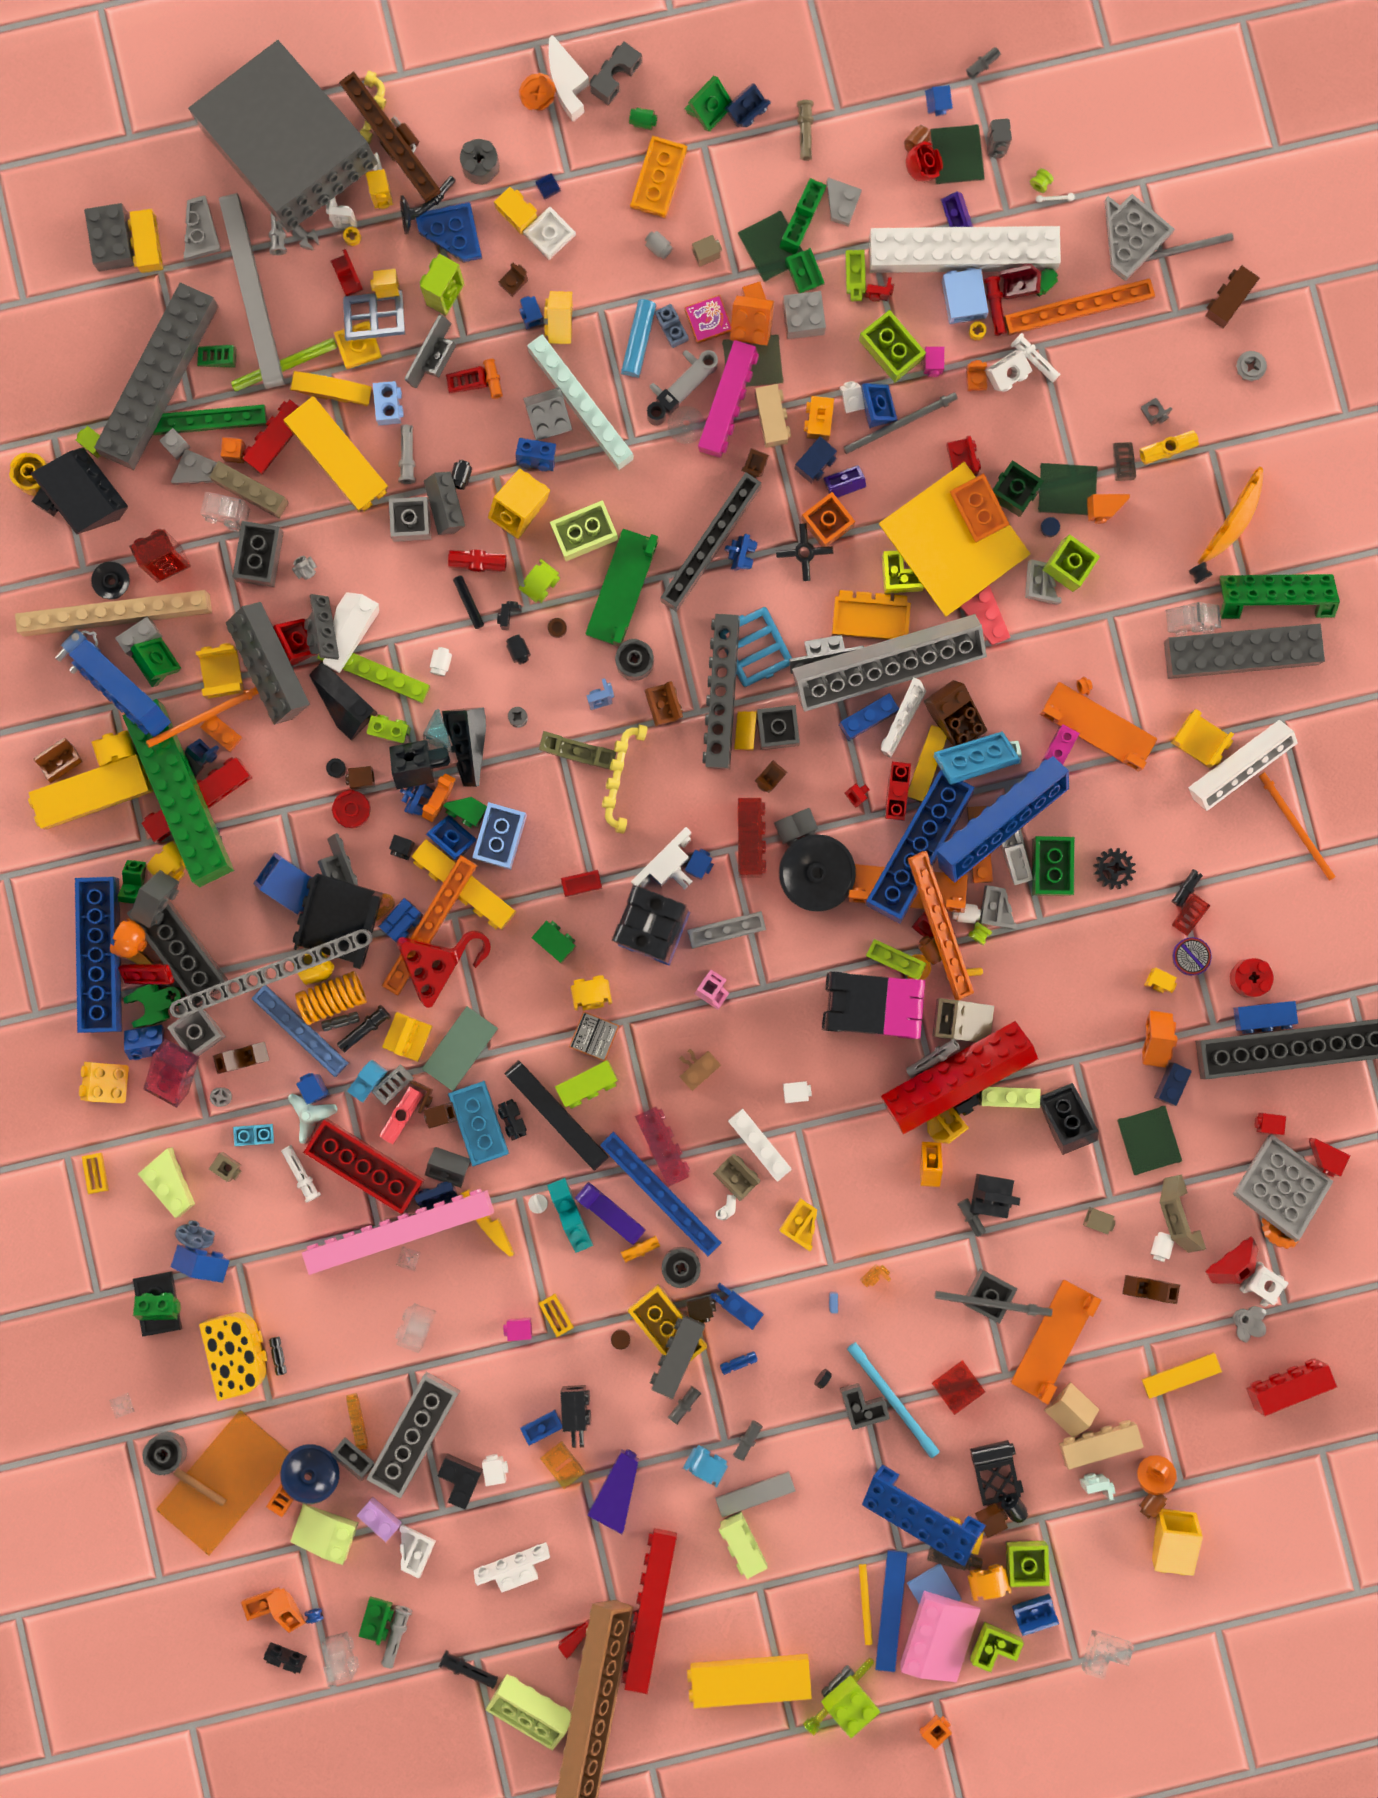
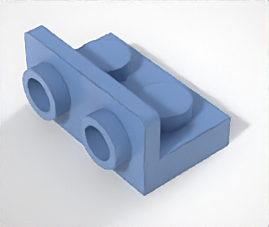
M605 678L602 679L604 690L596 689L589 692V695H586L590 710L613 704L611 698H614V692L611 683H607Z

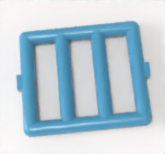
M762 607L746 616H739L740 627L763 616L767 626L740 639L738 649L769 633L772 634L776 642L740 661L737 659L736 674L744 687L765 677L766 679L773 677L774 673L790 666L789 659H792L766 607ZM723 630L720 633V638L727 639L725 634L729 633V631ZM780 650L784 658L783 661L748 678L746 677L742 669L743 667Z

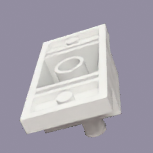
M685 827L631 881L632 885L644 888L650 882V877H652L662 887L670 878H673L685 890L693 881L681 870V867L689 860V857L680 847L685 848L691 842V831Z

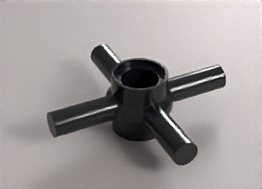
M800 523V543L795 549L776 550V557H796L797 560L802 562L803 581H811L809 561L815 555L834 554L833 546L814 548L808 542L807 523ZM802 547L809 549L808 557L801 555L800 550Z

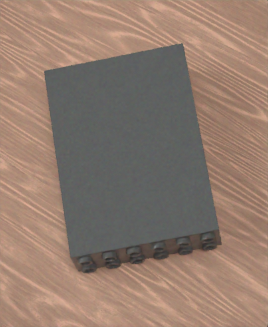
M276 40L188 108L203 133L287 232L298 227L301 222L311 217L314 212L326 205L331 199L342 193L344 189L378 164L366 139L279 40Z

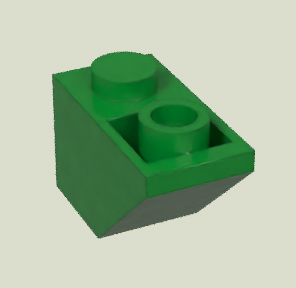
M473 797L447 802L443 805L447 809L445 813L453 818H456V816L462 818L463 821L461 823L469 828H472V826L478 828L487 809L486 805Z

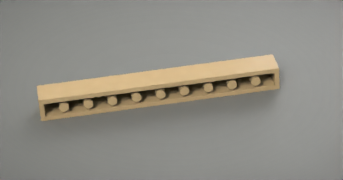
M206 590L15 613L17 633L24 637L73 631L75 629L81 630L137 623L146 617L153 621L212 613L210 594Z

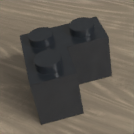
M449 1454L446 1455L437 1476L455 1484L448 1503L466 1510L483 1469Z

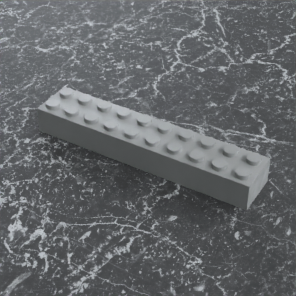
M973 614L792 669L798 698L805 712L909 681L913 677L919 678L987 657L982 625L976 615Z

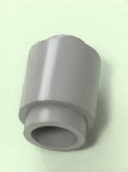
M658 231L655 233L650 232L645 238V246L658 258L665 259L673 249L670 245L671 243Z

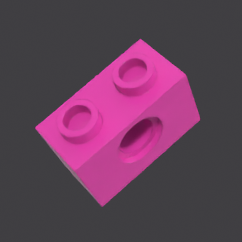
M1061 725L1041 761L1048 760L1054 756L1063 765L1080 733L1065 725Z

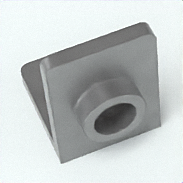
M1157 398L1141 407L1151 426L1157 422L1161 424L1169 418L1168 415L1173 410L1171 407L1164 410ZM1149 406H1156L1159 410L1158 414L1155 416L1150 415L1148 412Z

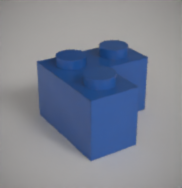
M177 1244L171 1268L190 1278L223 1283L230 1260L224 1258V1254L217 1251H212V1254L204 1249Z

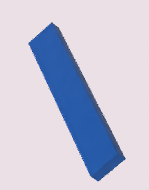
M887 1550L875 1670L895 1672L907 1552Z

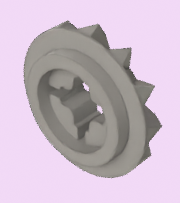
M1247 351L1238 358L1236 367L1238 374L1243 380L1246 379L1251 382L1259 380L1265 374L1267 363L1260 353ZM1255 361L1253 366L1255 369L1248 372L1249 366L1246 363L1250 364Z

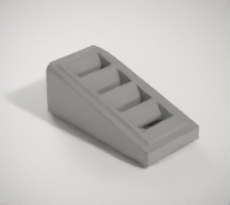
M400 1064L372 1090V1093L384 1105H387L414 1077ZM400 1072L407 1080L403 1081L397 1073ZM393 1077L400 1083L399 1087L391 1080ZM387 1083L395 1090L394 1092L387 1088ZM381 1088L389 1095L387 1098L379 1091Z

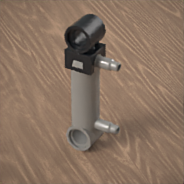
M685 350L683 355L692 366L664 391L654 383L649 386L657 395L656 402H652L647 407V418L651 424L661 425L666 419V413L671 416L679 408V404L709 374L716 371L718 357L715 352L710 350L704 351L699 359H697ZM706 359H710L713 361V364L708 366L703 362ZM658 410L662 414L659 417H654L651 413Z

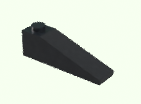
M321 662L309 676L337 728L352 741L370 722L371 715L375 716L377 712L337 674Z
M484 707L442 711L444 731L446 736H450L452 742L450 748L452 753L455 752L458 760L456 766L463 786H479L486 734Z

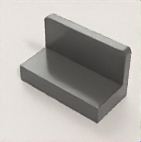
M435 1147L428 1161L425 1176L442 1182H451L454 1186L461 1188L471 1161L469 1158Z

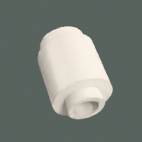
M438 647V650H433L430 673L445 676L449 670L452 658L449 649Z
M966 904L965 913L952 912V919L956 920V922L975 924L976 920H980L981 909H978L977 905Z
M1158 1232L1150 1253L1154 1255L1153 1259L1165 1262V1259H1170L1174 1245L1171 1236Z

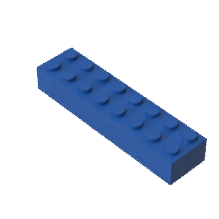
M1054 756L1044 760L1035 771L1029 772L1024 780L1014 784L1008 793L999 796L992 806L986 807L981 815L976 819H971L965 828L956 831L949 841L940 844L937 849L939 868L955 883L1069 790V770Z
M942 770L939 771L866 901L867 907L901 924L919 892L908 858L922 851H927L933 867L938 858V847L943 842H947L973 796L975 787L964 781L950 785Z
M116 877L75 878L77 1033L122 1032L121 973L118 969L121 966V957L110 952V944L114 945L116 941L112 939L113 935L120 925V902H118L119 878Z

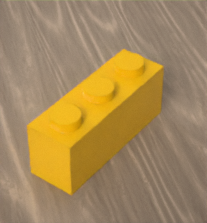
M152 209L129 212L128 227L133 237H130L132 249L135 250V255H133L134 266L141 273L164 270L156 214Z

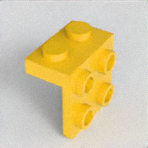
M84 1062V1066L81 1067V1077H83L82 1085L79 1087L81 1100L124 1103L126 1101L129 1067L122 1064Z

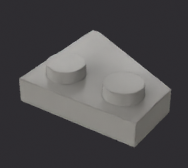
M1036 560L1028 561L1025 598L1056 605L1060 604L1061 598L1057 597L1054 579L1043 571L1047 563Z
M986 885L984 887L979 923L1017 929V925L1012 917L1011 905L1008 903L1006 889Z

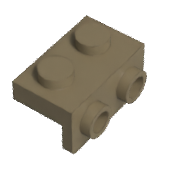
M735 1154L727 1158L713 1173L739 1201L743 1200L761 1182L758 1175L744 1164L742 1158Z

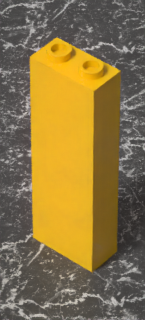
M314 396L284 419V423L358 512L361 510L365 512L373 505L371 502L376 497L379 500L387 494V484Z
M136 754L28 792L30 796L28 802L35 811L36 816H34L36 825L40 829L47 830L154 791L141 759Z
M808 1654L691 1663V1669L687 1670L688 1682H692V1689L689 1690V1702H693L694 1708L812 1699Z

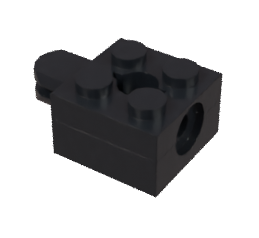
M427 740L389 747L392 776L397 790L434 783L433 769L448 766L450 763L447 749L443 747L430 750Z
M586 1385L563 1386L560 1392L562 1431L571 1432L572 1448L577 1447L576 1431H579L580 1448H583L584 1431L587 1430V1426L591 1422V1410H587V1405L590 1402V1390H586Z

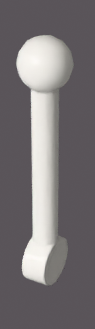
M1069 193L1066 196L1043 197L1038 195L1036 196V201L1040 203L1045 200L1067 199L1071 202L1074 200L1075 195L1073 193Z

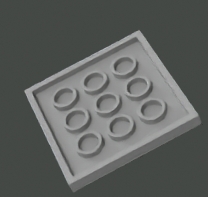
M1270 1134L1233 1195L1289 1238L1297 1242L1316 1213L1333 1180L1274 1135Z

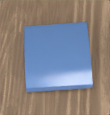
M941 1563L907 1582L919 1605L924 1591L957 1601L962 1600Z

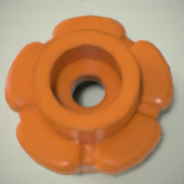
M1082 677L1076 682L1077 690L1080 694H1090V690L1093 689L1090 679Z

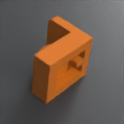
M975 360L967 365L968 391L987 390V376L984 371L987 368V362Z

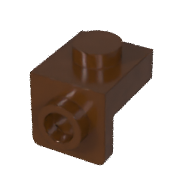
M751 448L745 466L742 467L741 471L748 473L755 479L756 477H761L769 454Z
M773 760L760 776L755 779V782L762 791L770 793L787 772Z

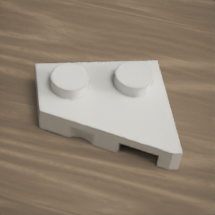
M401 1525V1570L420 1578L436 1540L405 1525Z

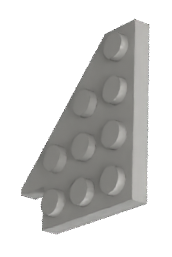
M1133 194L1121 205L1109 196L1105 199L1111 270L1126 281L1170 237L1175 228Z

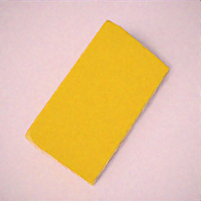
M737 711L734 750H754L757 712Z

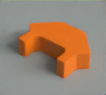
M446 773L439 777L437 787L428 803L422 808L423 813L421 817L430 822L434 821L452 791L456 780L454 777Z

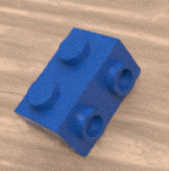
M519 438L516 450V465L522 468H536L545 472L554 471L556 444Z
M163 1025L124 1031V1051L129 1060H140L141 1058L158 1057L167 1054V1049L164 1045Z
M1050 1594L1012 1606L1022 1636L1059 1624Z

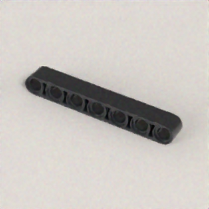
M519 1060L504 1073L594 1171L609 1158Z

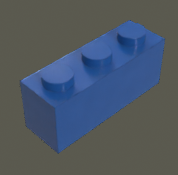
M888 693L841 721L839 726L847 740L850 741L899 711V707L891 694Z
M1296 1001L1233 1008L1236 1031L1242 1030L1243 1034L1255 1033L1254 1029L1261 1028L1262 1032L1273 1031V1027L1280 1026L1281 1030L1291 1029L1293 1024H1298Z

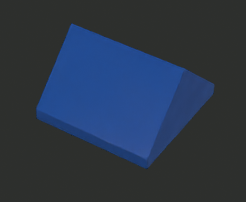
M862 384L864 410L869 428L897 421L889 386L885 384Z
M447 815L426 834L456 861L477 840L450 815Z

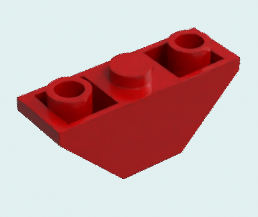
M892 761L887 787L885 819L905 821L911 771L910 763Z
M1250 1236L1235 1249L1226 1253L1218 1262L1212 1264L1205 1271L1209 1280L1212 1283L1240 1284L1255 1273L1258 1247L1254 1238Z

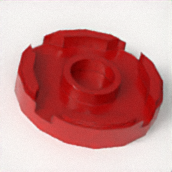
M348 790L340 793L332 805L333 817L337 823L345 828L353 829L360 827L366 823L370 816V803L365 795L358 791Z

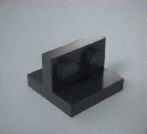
M976 1174L970 1212L1008 1219L1009 1208L1012 1205L1019 1206L1020 1198L1012 1196L1014 1180Z

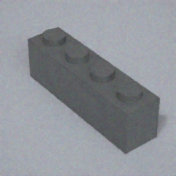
M683 1315L682 1319H677L674 1329L677 1331L674 1337H669L666 1347L669 1349L666 1355H661L658 1365L661 1367L658 1373H653L650 1384H652L651 1390L673 1400L704 1331L705 1324L686 1315Z

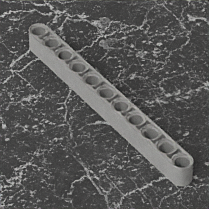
M235 193L219 197L264 386L266 389L285 385L239 195Z
M366 929L358 930L184 997L171 1004L170 1013L176 1018L187 1016L366 947L372 942V934ZM360 933L367 935L368 939L364 944L358 941ZM342 940H346L349 943V948L346 951L340 948ZM323 947H328L331 950L330 957L327 958L322 955ZM305 954H309L313 958L310 965L306 964L303 960ZM287 961H291L294 964L292 972L285 968ZM269 968H273L276 971V977L273 979L267 975ZM251 975L256 976L258 979V983L255 986L249 982ZM233 982L238 983L240 987L237 993L231 990ZM215 989L221 992L219 1000L213 997ZM196 996L201 997L203 1000L201 1007L195 1004ZM178 1003L185 1007L183 1014L179 1013L176 1009Z

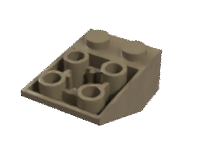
M937 998L932 1037L978 1042L991 1035L994 1006Z

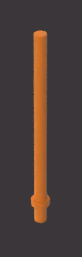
M256 687L250 690L246 689L242 694L147 740L146 744L150 748L245 700H252V697L259 694Z
M1265 772L1260 774L1258 777L1263 782L1264 789L1269 791L1327 879L1330 881L1336 876L1275 788L1274 781H1271Z

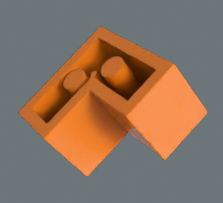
M1150 1010L1145 1023L1146 1040L1142 1049V1061L1144 1065L1166 1068L1168 1060L1172 1059V1048L1177 1045V1035H1175L1176 1022H1173L1172 1013Z

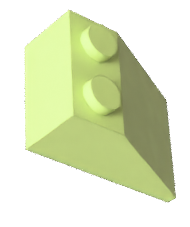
M303 1504L290 1542L323 1559L343 1565L347 1559L359 1522Z

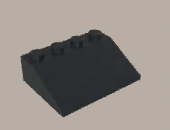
M84 447L65 453L31 474L76 535L120 520L129 507Z

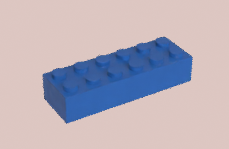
M87 639L69 654L74 660L72 662L73 666L80 671L79 673L86 680H89L98 691H101L110 702L112 701L121 713L126 714V717L133 724H136L145 735L149 733L152 737H155L171 723L158 705Z

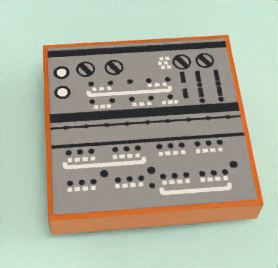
M583 1011L569 1047L605 1061L619 1025Z

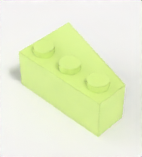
M172 1147L162 1152L140 1171L138 1175L175 1218H178L195 1205V1202Z
M740 1511L720 1521L721 1528H719V1532L722 1538L726 1539L729 1544L727 1547L731 1556L735 1557L738 1561L736 1566L740 1574H744L748 1579L768 1569L767 1562L742 1512Z

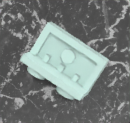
M1089 1473L1080 1479L1081 1487L1088 1494L1102 1491L1110 1501L1114 1500L1115 1488L1113 1482H1110L1109 1478H1106L1103 1474Z

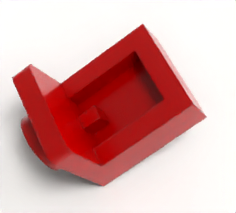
M888 277L886 287L868 284L865 298H869V300L879 302L880 300L887 301L889 295H893L894 284L891 283L892 277Z

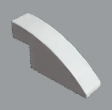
M552 35L549 38L551 78L556 87L558 100L573 122L584 113V106L576 95L589 85V77Z

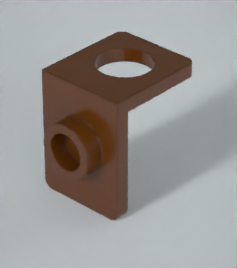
M411 1080V1084L427 1091L418 1110V1113L421 1114L425 1107L429 1108L433 1097H431L433 1089Z

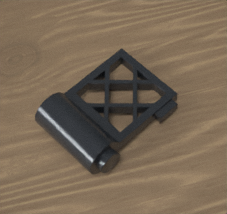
M1005 1440L970 1449L983 1506L1002 1502L1004 1497L1009 1495L1002 1491L1007 1483L1012 1484L1015 1488V1493L1011 1494L1021 1497L1020 1493H1023L1024 1490L1022 1481H1017L1013 1462V1455H1016L1013 1443ZM1010 1465L1011 1471L1007 1477L998 1473L1002 1466ZM989 1470L993 1473L988 1482L981 1478L980 1471ZM996 1475L1004 1479L999 1489L991 1484ZM988 1487L997 1491L993 1498H985L984 1493Z

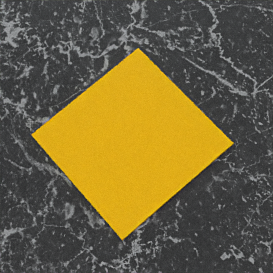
M965 462L878 523L945 617L1030 555V552L1010 525L975 543L950 493L951 490L976 478Z

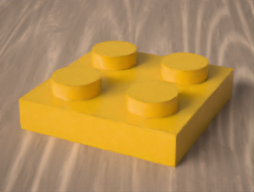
M370 321L352 326L353 332L371 330ZM345 329L333 332L346 370L382 358L376 338L346 341Z

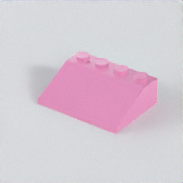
M924 1591L901 1658V1672L922 1679L957 1682L980 1608Z

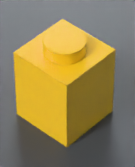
M396 269L373 271V279H370L371 289L376 292L377 298L399 296V281Z

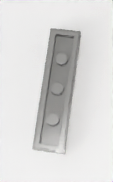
M762 911L687 931L691 947L694 949L764 931L766 927Z
M788 1471L718 1496L716 1501L721 1516L725 1517L795 1492L796 1490Z

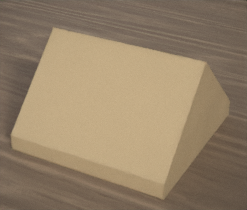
M1070 1382L1044 1411L1071 1437H1076L1091 1426L1100 1409Z

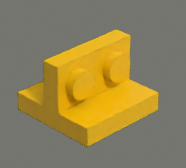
M396 1012L382 1048L419 1062L433 1026Z

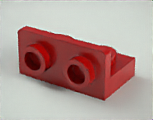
M971 435L967 436L966 439L948 442L946 446L952 470L965 462L972 473L977 476L979 470H981V463L979 458L976 459V442L972 440Z

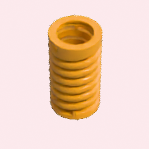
M355 971L342 976L346 991L341 978L336 977L335 983L333 980H329L328 985L326 982H323L321 988L319 985H315L314 990L310 987L307 989V993L305 990L295 993L298 1008L307 1025L318 1022L320 1018L326 1019L335 1013L339 1014L341 1010L347 1011L348 1007L352 1009L355 1005L360 1006L367 1003L364 989ZM349 978H352L354 987H352Z

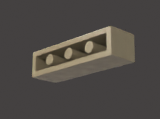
M220 461L217 462L209 476L215 484L279 519L289 503L284 496Z

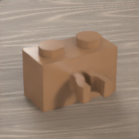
M689 1049L688 1052L691 1054L694 1064L689 1060H685L683 1056L679 1058L683 1063L689 1065V1068L679 1077L692 1091L721 1066L709 1051L700 1059H696L694 1052Z

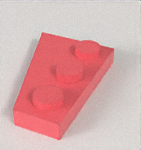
M990 585L960 606L966 616L976 615L982 625L983 636L991 645L1011 638Z

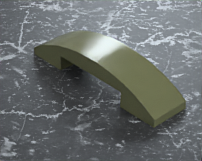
M543 731L539 746L540 751L605 769H610L611 761L616 756L614 750L567 739Z

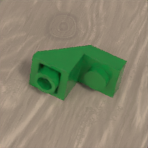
M126 861L122 870L123 884L118 894V902L135 903L139 889L144 884L146 862Z

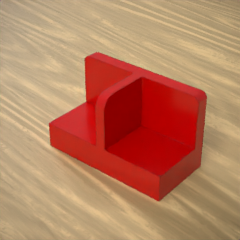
M344 249L342 250L344 255L331 260V263L345 296H350L362 291L363 288L347 250Z

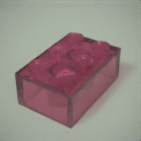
M165 1039L153 1053L143 1090L177 1108L189 1093L200 1057Z

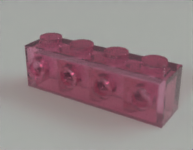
M657 1106L636 1115V1120L667 1186L669 1187L688 1178V1173L691 1170L687 1162H682L680 1155L683 1153L679 1144L674 1145L672 1137H674L671 1127L665 1126L663 1120L666 1117L662 1108L657 1109Z

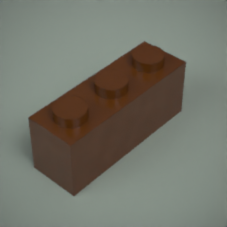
M1243 265L1240 266L1238 271L1234 269L1228 277L1230 282L1227 285L1223 284L1217 292L1219 295L1217 300L1212 299L1206 307L1209 311L1205 316L1223 329L1260 279V277Z

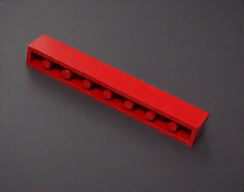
M654 1528L653 1534L649 1533L647 1545L651 1547L650 1552L645 1553L643 1564L647 1565L646 1573L642 1572L640 1580L643 1590L638 1592L636 1604H639V1611L634 1612L632 1624H636L635 1632L631 1631L629 1643L632 1644L631 1651H627L625 1663H628L627 1671L623 1670L621 1683H625L624 1690L648 1694L677 1532Z

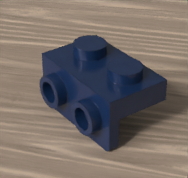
M752 83L725 107V110L737 127L746 128L754 122L753 119L757 115L767 111V106L771 102L769 99H765L756 84Z
M443 1182L434 1189L419 1191V1194L415 1195L414 1198L420 1208L426 1207L429 1210L434 1208L433 1204L445 1201V1204L452 1202L451 1198L458 1195L451 1182Z

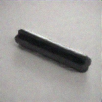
M463 576L455 577L453 581L474 628H482L484 626L483 620Z

